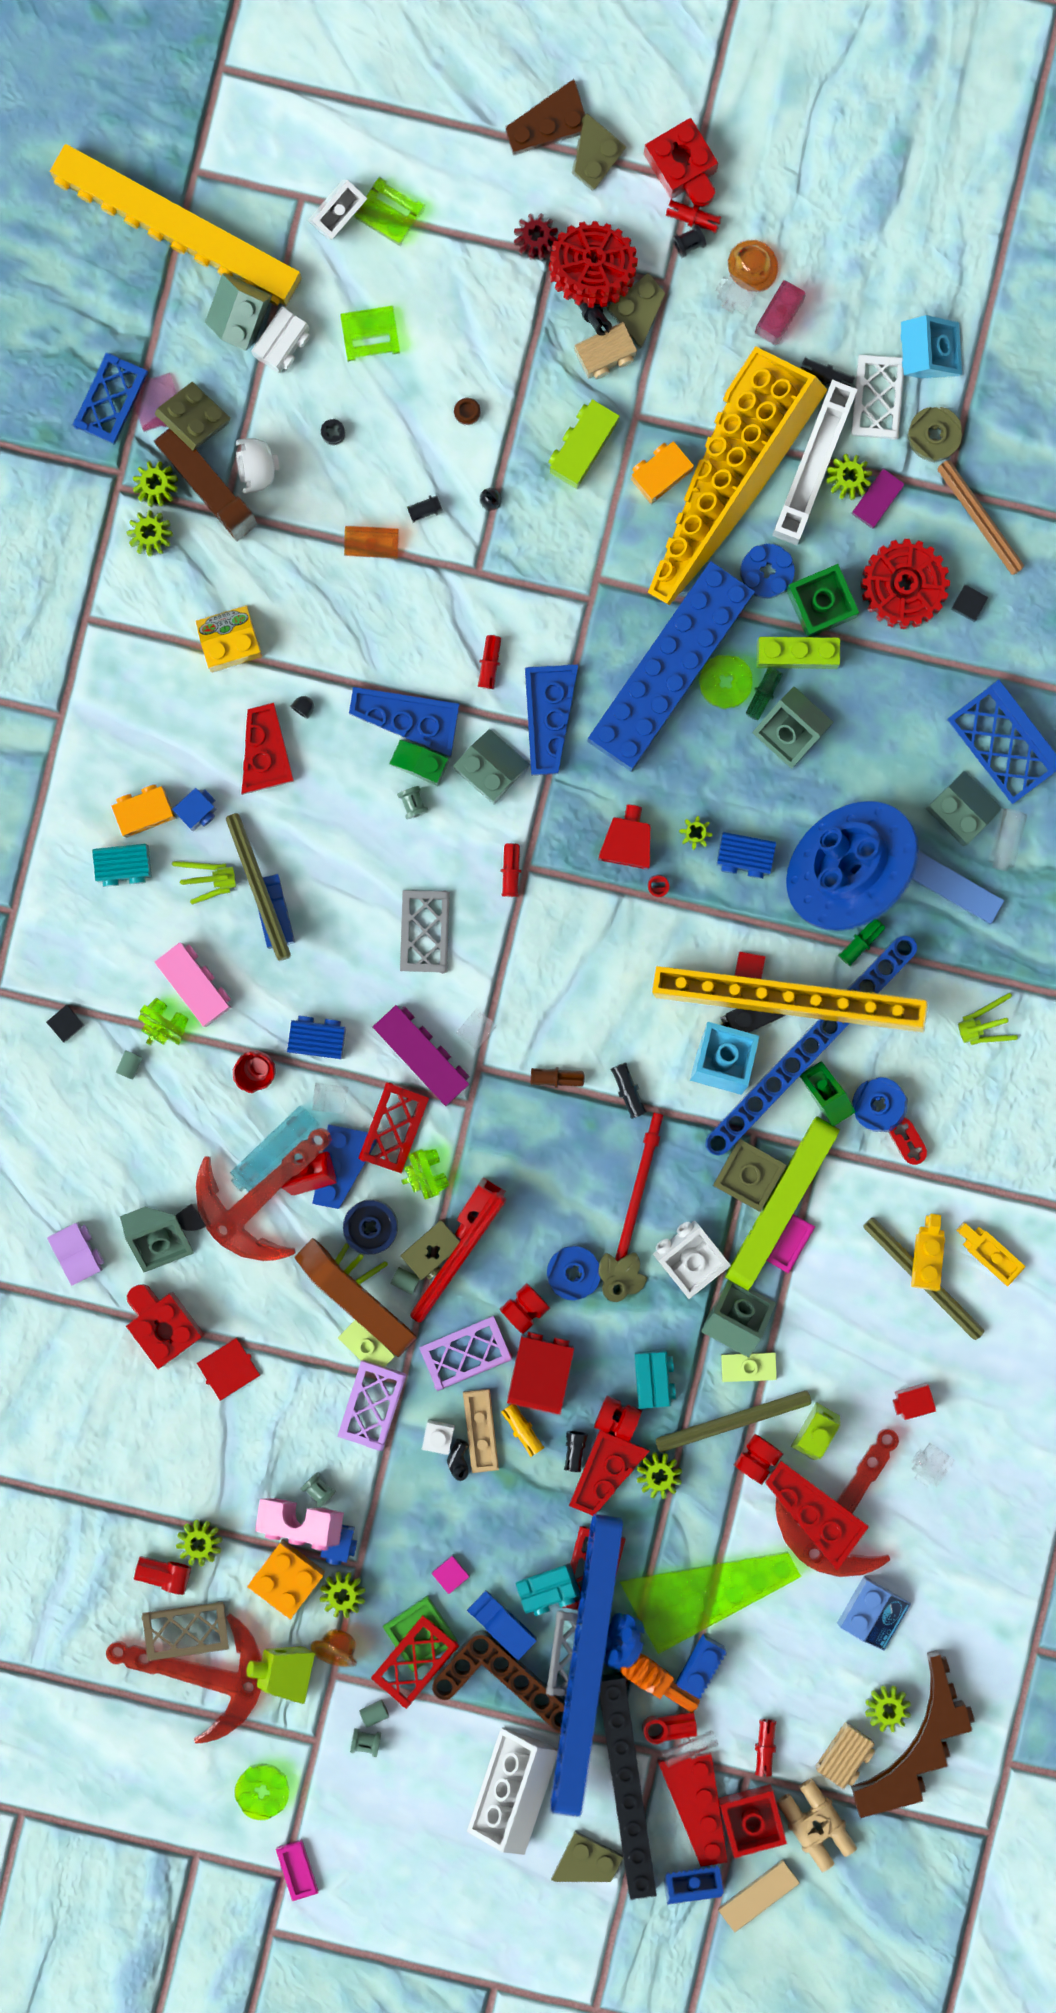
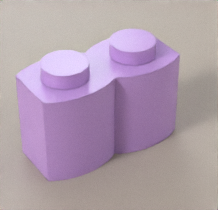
M79 1222L47 1237L71 1286L103 1270L101 1264L104 1263V1260L98 1249L93 1250L90 1246L89 1240L92 1237L86 1225L80 1226Z

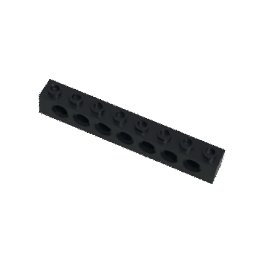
M622 1673L603 1675L601 1677L599 1694L629 1898L634 1900L654 1897L657 1894L625 1676Z

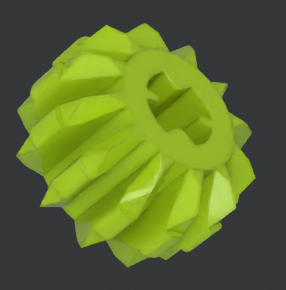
M844 454L843 462L835 458L833 461L835 467H828L827 472L832 476L827 478L826 483L835 484L830 490L832 494L838 490L841 491L839 499L843 500L846 493H848L850 500H854L856 493L863 496L865 494L863 487L869 488L871 482L866 478L871 477L872 471H863L868 462L863 461L859 465L857 463L859 460L858 455H855L853 460L850 461L848 454ZM846 474H854L853 481L850 479L844 480Z
M151 461L147 462L148 470L145 471L142 467L138 468L142 476H133V481L138 484L133 487L134 493H140L138 497L140 502L148 499L147 504L149 507H153L155 500H157L160 507H163V498L166 497L171 502L173 497L169 492H178L177 486L173 485V483L178 481L176 475H171L173 469L170 466L163 469V463L158 461L156 468H154ZM156 479H158L161 486L157 485L155 489H152L150 482L155 483Z
M148 510L147 518H144L139 512L137 517L140 521L137 523L134 520H130L129 522L135 528L127 531L129 537H134L130 540L129 544L131 547L138 546V554H142L146 549L148 557H152L153 549H156L161 555L163 550L160 546L163 544L166 547H170L171 545L165 539L173 536L171 530H166L170 527L171 523L169 520L162 521V513H158L154 518L152 510ZM153 529L156 535L147 538L144 532Z
M654 1452L652 1453L654 1462L651 1463L646 1457L642 1459L647 1468L638 1466L637 1471L645 1475L639 1476L636 1479L637 1483L647 1482L641 1488L643 1493L652 1488L651 1498H655L657 1491H660L662 1499H665V1489L668 1488L672 1494H675L676 1490L671 1484L681 1485V1479L673 1476L680 1475L682 1470L681 1468L672 1469L677 1464L675 1458L667 1464V1453L662 1455L660 1461L658 1460L657 1453ZM659 1469H663L664 1475H667L666 1478H661L659 1482H656L655 1476H652L653 1472L658 1473Z
M199 1519L194 1521V1529L190 1524L186 1523L184 1525L186 1533L179 1532L177 1535L179 1539L184 1541L176 1544L177 1549L185 1548V1551L180 1555L181 1559L190 1555L189 1565H193L196 1558H198L199 1565L204 1566L206 1557L212 1563L215 1560L212 1552L220 1554L222 1550L214 1545L223 1541L222 1537H213L219 1531L218 1527L209 1531L210 1521L208 1520L204 1523L203 1528L200 1525ZM194 1537H196L198 1540H200L201 1538L205 1540V1543L203 1544V1546H205L204 1549L201 1546H198L197 1548L194 1546V1542L196 1541L195 1539H193Z
M340 1571L336 1572V1581L328 1576L326 1581L329 1586L322 1585L320 1588L322 1592L326 1593V1595L320 1597V1602H330L324 1610L328 1612L334 1607V1617L336 1618L339 1616L340 1610H343L345 1618H349V1608L354 1613H358L359 1607L357 1604H364L365 1599L358 1595L365 1593L366 1589L365 1587L356 1588L361 1579L358 1577L351 1582V1572H347L345 1579H342ZM341 1589L347 1590L346 1595L350 1594V1597H345L344 1601L338 1599L339 1594L336 1595V1592H340Z
M881 1685V1694L878 1695L875 1690L871 1691L875 1700L866 1699V1705L871 1708L867 1709L865 1714L867 1717H872L870 1720L872 1726L879 1724L881 1732L886 1730L887 1725H889L891 1732H895L896 1727L894 1724L898 1722L901 1727H904L905 1723L901 1718H910V1712L904 1709L911 1707V1703L907 1700L903 1701L906 1697L904 1691L896 1694V1686L892 1685L889 1693H887L886 1687ZM892 1703L893 1711L890 1714L887 1711L883 1714V1706L885 1704L890 1706Z

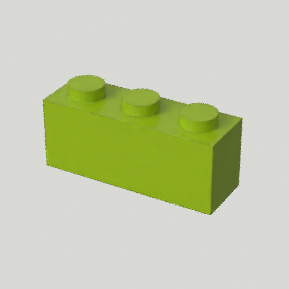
M593 399L589 405L583 404L576 416L579 421L575 428L571 426L568 428L562 439L565 442L560 451L556 449L548 461L551 464L550 473L575 489H578L620 418L619 415Z
M759 637L757 640V668L837 669L840 665V638Z

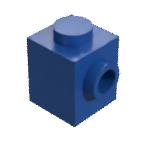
M195 788L172 810L194 831L198 826L202 825L205 827L214 819L215 815L213 813L217 809L212 804L216 800L205 789L200 792Z
M342 1524L339 1545L328 1546V1550L321 1551L320 1557L326 1558V1563L341 1565L342 1562L347 1563L349 1556L355 1555L357 1540H353L355 1527Z

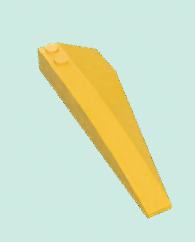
M755 346L726 390L723 401L727 402L722 412L717 413L714 421L716 424L712 436L708 437L706 441V452L703 459L699 460L684 498L685 506L682 513H678L675 521L677 526L672 538L669 537L667 541V552L664 560H660L648 590L650 595L670 605L736 526L768 482L828 391L816 376Z

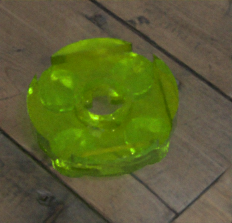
M718 655L710 659L702 668L699 678L700 692L704 699L714 707L722 710L735 708L741 705L750 695L753 685L752 672L747 663L741 658L730 655ZM722 675L726 678L731 676L733 679L731 681L732 687L729 689L726 686L721 688L719 677Z
M262 1763L249 1766L240 1775L235 1786V1799L242 1809L241 1811L246 1816L255 1820H267L280 1813L285 1808L290 1794L287 1776L277 1767L270 1764ZM261 1785H265L266 1790L270 1791V1795H265L263 1799L258 1798L259 1793L255 1792V1788H260Z

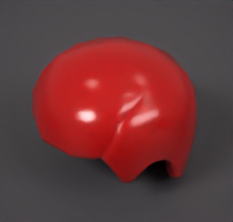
M258 1050L246 1052L238 1058L232 1069L233 1080L239 1089L248 1093L266 1089L274 1080L276 1074L275 1063L264 1052Z

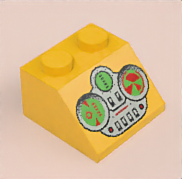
M247 605L196 621L201 646L211 672L263 657Z

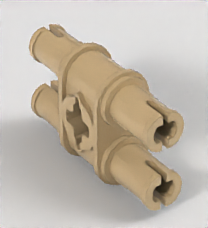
M811 1778L799 1786L811 1805L808 1812L802 1813L789 1793L778 1799L777 1804L789 1821L788 1829L793 1831L802 1845V1851H805V1853L809 1852L821 1872H824L835 1864L822 1844L825 1839L832 1838L844 1857L854 1853L857 1847L845 1829V1820H842L834 1809L832 1800L824 1797ZM814 1820H817L822 1827L818 1831L815 1827L813 1828L812 1822Z

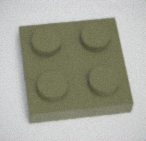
M193 382L159 406L155 412V415L193 451L225 427L231 419Z
M739 1139L713 1186L761 1212L786 1164Z

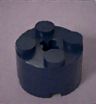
M372 1199L361 1201L350 1208L345 1215L343 1221L344 1237L348 1245L361 1254L372 1255L381 1253L394 1242L397 1236L398 1220L396 1214L390 1206L382 1201ZM374 1220L376 1222L375 1228L378 1229L377 1232L366 1233L367 1227L364 1225V1222L370 1223Z

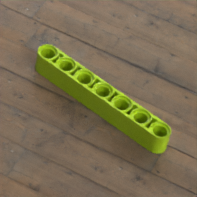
M818 1116L814 1118L724 1278L749 1291L840 1132L839 1128L833 1127L829 1122Z

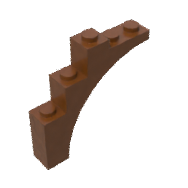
M937 1650L927 1653L930 1670V1696L925 1717L917 1735L905 1752L887 1769L871 1779L851 1786L860 1818L924 1802L922 1793L926 1792L922 1776L917 1777V1775L948 1767L946 1758L950 1757L947 1742H941L942 1739L972 1732L970 1723L975 1722L970 1706L966 1707L962 1700L953 1702L954 1699H957L953 1683L948 1684L946 1673L950 1672L946 1656L941 1657Z

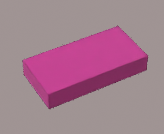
M793 1214L766 1261L789 1274L815 1226Z
M303 1840L276 1847L292 1902L318 1894L319 1890Z

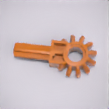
M640 1653L632 1666L629 1668L623 1666L620 1672L627 1679L657 1698L661 1699L665 1695L689 1712H693L698 1708L700 1700L679 1688L673 1682L674 1677L646 1655Z

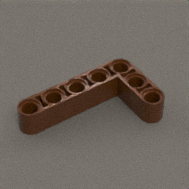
M167 429L154 440L160 451L236 541L240 540L258 525L246 504L239 496H234L196 449L194 451L190 449L171 429Z
M480 1630L473 1633L436 1674L433 1680V1694L440 1700H448L483 1665L557 1732H561L562 1724L556 1722L554 1716L558 1712H564L565 1701L558 1695L550 1696L546 1694L547 1685L522 1662L517 1661L486 1631ZM477 1639H484L488 1642L489 1646L484 1651H478L474 1648L473 1643ZM497 1657H504L508 1660L509 1664L505 1669L495 1667L493 1662ZM460 1659H465L470 1663V1668L467 1671H459L455 1663ZM519 1675L526 1676L529 1679L528 1685L525 1687L516 1686L514 1683L515 1677ZM440 1680L450 1681L452 1688L447 1692L439 1690L437 1683ZM540 1693L546 1694L549 1697V1701L545 1705H538L534 1701L535 1696Z

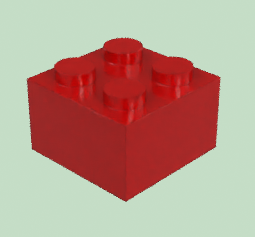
M771 1784L718 1798L734 1858L787 1844Z

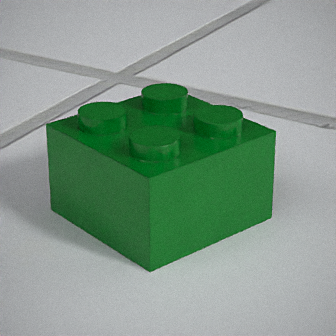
M839 564L791 583L786 589L806 637L818 635L853 620L859 615L858 608Z

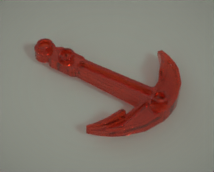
M324 1128L313 1130L309 1134L308 1139L302 1140L282 1159L281 1164L229 1210L223 1206L216 1195L219 1189L213 1176L211 1157L205 1156L198 1171L195 1188L198 1211L212 1237L224 1248L244 1258L273 1261L294 1255L296 1253L295 1248L280 1246L264 1238L257 1240L244 1229V1226L293 1176L301 1173L319 1155V1151L324 1150L330 1145V1133ZM315 1136L322 1138L321 1145H317L314 1142ZM296 1154L303 1156L302 1163H298L295 1160ZM225 1226L227 1234H221L219 1227Z
M882 1429L878 1432L876 1443L869 1446L856 1467L855 1475L836 1502L850 1513H854L871 1482H874L890 1458L889 1452L898 1446L899 1438L893 1430ZM886 1434L892 1438L889 1444H883L882 1437ZM871 1457L877 1459V1464L874 1467H869L867 1464L868 1459ZM776 1497V1520L783 1539L797 1558L808 1567L837 1577L859 1576L873 1572L891 1560L889 1555L862 1556L851 1554L836 1571ZM817 1549L819 1551L818 1557L811 1558L809 1556L810 1550Z
M231 1613L226 1618L234 1635L236 1653H240L238 1672L177 1658L142 1663L140 1655H147L146 1648L137 1645L128 1647L122 1641L112 1642L106 1650V1657L112 1664L124 1663L130 1669L152 1675L162 1674L231 1697L225 1713L221 1712L210 1727L194 1738L195 1744L220 1739L236 1729L246 1720L261 1693V1689L257 1687L258 1678H249L247 1676V1666L250 1661L261 1662L262 1655L252 1633ZM115 1647H120L123 1650L122 1656L114 1654L113 1650ZM246 1682L253 1684L254 1689L252 1691L244 1689Z

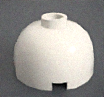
M246 438L236 440V445H241V451L236 452L240 483L246 482L247 488L242 489L243 493H254L264 490L273 481L274 471L279 470L277 454H272L270 447L259 439Z

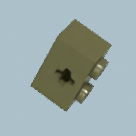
M441 1219L400 1256L421 1280L425 1277L430 1280L439 1273L441 1268L438 1265L445 1259L448 1260L460 1240ZM438 1245L440 1247L438 1251L440 1257L432 1256L429 1258L426 1255L429 1252L427 1246L435 1247Z

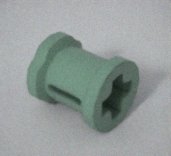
M419 786L406 789L397 794L398 798L402 799L406 809V820L429 812L428 808L423 805L419 794L421 790Z
M316 1472L300 1489L302 1492L306 1491L317 1502L316 1506L320 1508L333 1496L336 1490L334 1488L330 1489L319 1478L320 1474Z
M354 1728L350 1753L360 1751L371 1753L373 1757H377L381 1733L359 1732L358 1728Z

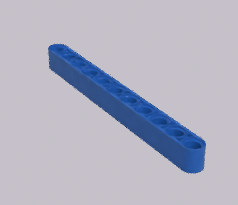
M900 936L893 940L847 990L861 992L859 988L861 981L869 980L873 984L872 994H878L914 957L917 952L915 940L910 936ZM900 941H905L910 945V952L907 956L900 955L897 951V944ZM882 960L888 961L891 964L892 970L889 975H883L878 970V965ZM818 1019L708 1134L705 1139V1147L708 1152L718 1156L728 1152L850 1023L834 1021L836 1023V1030L832 1034H827L822 1028L824 1020ZM808 1038L816 1040L818 1045L816 1052L812 1054L806 1052L803 1046ZM790 1057L797 1059L799 1062V1069L795 1073H790L785 1068V1062ZM771 1077L779 1079L781 1084L780 1089L774 1093L770 1092L766 1087L767 1080ZM753 1096L760 1098L762 1101V1107L758 1112H752L747 1105L748 1100ZM733 1116H739L743 1120L744 1124L740 1131L735 1132L729 1127V1121ZM717 1135L723 1137L725 1141V1146L720 1151L713 1150L710 1145L711 1139Z
M594 1514L590 1524L550 1809L552 1814L580 1817L583 1809L623 1529V1521L620 1517Z

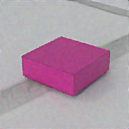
M453 1555L431 1573L448 1594L470 1577Z

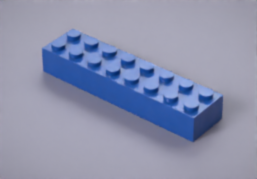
M710 561L589 735L587 742L632 772L747 606L755 591Z

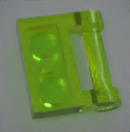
M379 177L367 194V200L356 211L354 217L400 246L416 220L422 214L425 205L420 201L415 202L387 185V181ZM383 194L409 210L410 213L408 216H405L377 197Z
M393 305L340 314L348 362L355 361L357 357L392 352V355L400 354ZM390 336L389 342L353 347V341Z

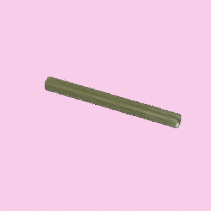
M234 813L226 817V822L278 961H283L290 958L291 953L240 815Z
M870 1218L863 1225V1228L912 1277L914 1258L875 1218ZM941 1285L939 1291L925 1290L972 1339L977 1340L983 1335L984 1329Z
M802 1391L658 1437L656 1439L659 1452H665L812 1404L808 1391Z

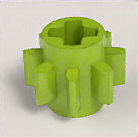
M699 816L696 817L693 823L686 819L684 822L687 829L679 830L680 834H685L682 845L689 842L692 844V850H695L696 844L699 843L705 848L707 844L704 838H709L713 835L706 832V828L710 823H699ZM691 827L695 830L698 828L702 830L700 834L701 839L697 837L690 838Z

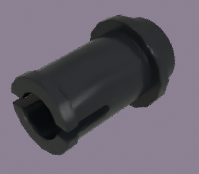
M429 495L427 500L407 506L412 522L432 514L437 516L438 512L443 511L438 497H432L431 495Z

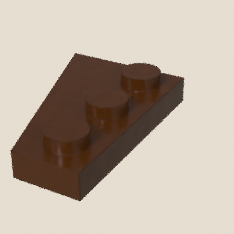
M574 79L505 127L513 155L581 135L583 125L581 122L585 113Z

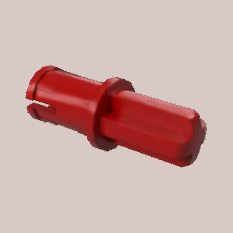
M486 636L483 659L479 660L481 671L477 687L495 688L497 667L500 666L498 658L501 637Z
M516 843L504 845L503 869L500 870V872H503L501 893L503 897H519L518 882L519 873H522V870H519L520 845Z

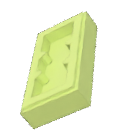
M356 1320L338 1337L359 1360H365L385 1367L395 1357L387 1347Z
M775 1352L751 1353L749 1358L741 1353L721 1354L722 1382L777 1380Z

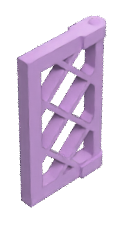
M494 1316L419 1347L433 1380L434 1388L437 1391L512 1360V1355L508 1351ZM490 1326L493 1333L490 1341L475 1335L476 1331ZM467 1335L471 1336L465 1352L450 1346L452 1341ZM473 1338L489 1344L483 1359L468 1353ZM491 1345L499 1348L501 1357L491 1361L485 1360ZM444 1346L446 1349L441 1361L433 1360L430 1351ZM448 1349L464 1354L458 1369L443 1364ZM466 1356L481 1361L480 1366L465 1372L460 1371ZM441 1366L457 1372L456 1375L442 1381L439 1375Z
M361 1360L337 1437L383 1451L407 1374ZM366 1371L374 1373L377 1380L364 1386L363 1380ZM388 1378L397 1381L392 1394H389L383 1382ZM380 1383L386 1397L373 1403L366 1389ZM363 1391L369 1405L356 1411L355 1405L359 1393ZM389 1400L390 1405L386 1417L382 1420L375 1406ZM372 1408L378 1422L365 1428L358 1414ZM354 1416L361 1428V1431L357 1433L348 1430L351 1418ZM381 1425L382 1430L379 1440L370 1438L367 1431Z

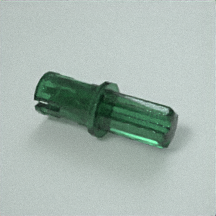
M771 667L767 668L758 687H755L754 691L756 693L746 710V715L749 718L759 720L769 700H773V693L783 677L780 671Z

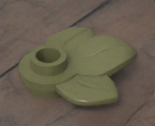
M635 1252L626 1255L619 1261L608 1253L603 1255L599 1264L598 1274L604 1282L602 1286L603 1295L609 1301L619 1302L627 1294H636L645 1286L647 1277L638 1273L640 1270V1260ZM619 1284V1291L617 1293H614V1286Z

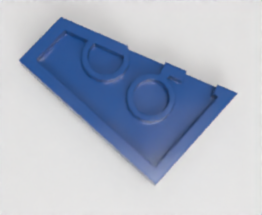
M328 1124L323 1152L328 1151L330 1153L336 1175V1184L315 1189L312 1204L340 1209L366 1161L363 1162L358 1157L368 1132ZM376 1139L373 1140L369 1154H371L377 1143Z

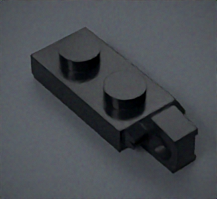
M735 1009L726 1013L720 1019L723 1023L721 1024L722 1026L749 1033L786 1015Z

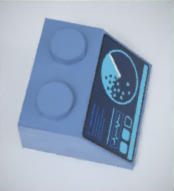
M863 1576L837 1624L841 1629L863 1642L885 1651L911 1603Z

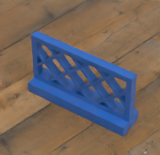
M997 680L947 719L1012 804L1056 772V753L1000 680ZM988 694L996 702L995 714L978 712L980 701ZM975 704H977L976 712L967 711ZM998 707H1000L1005 715H997ZM964 713L975 715L973 731L961 729L955 720ZM978 715L994 717L992 733L976 731ZM997 718L1010 720L1012 723L1011 735L995 734ZM1015 728L1022 737L1014 736ZM965 733H971V734H972V740H971V741H970L969 738L965 735ZM975 734L991 736L989 752L978 751L975 748ZM994 736L1010 738L1008 754L992 752ZM1013 739L1026 741L1029 745L1027 757L1011 755ZM1031 749L1033 750V752L1036 754V756H1037L1038 758H1032V757H1030V755H1031ZM981 754L989 755L988 763ZM992 755L1008 757L1006 773L994 772L990 767ZM1011 758L1027 760L1025 776L1008 774ZM1030 760L1042 762L1048 771L1039 778L1028 776ZM997 775L1005 776L1004 784ZM1008 777L1023 778V790L1013 797L1007 789ZM1027 779L1035 780L1026 787Z

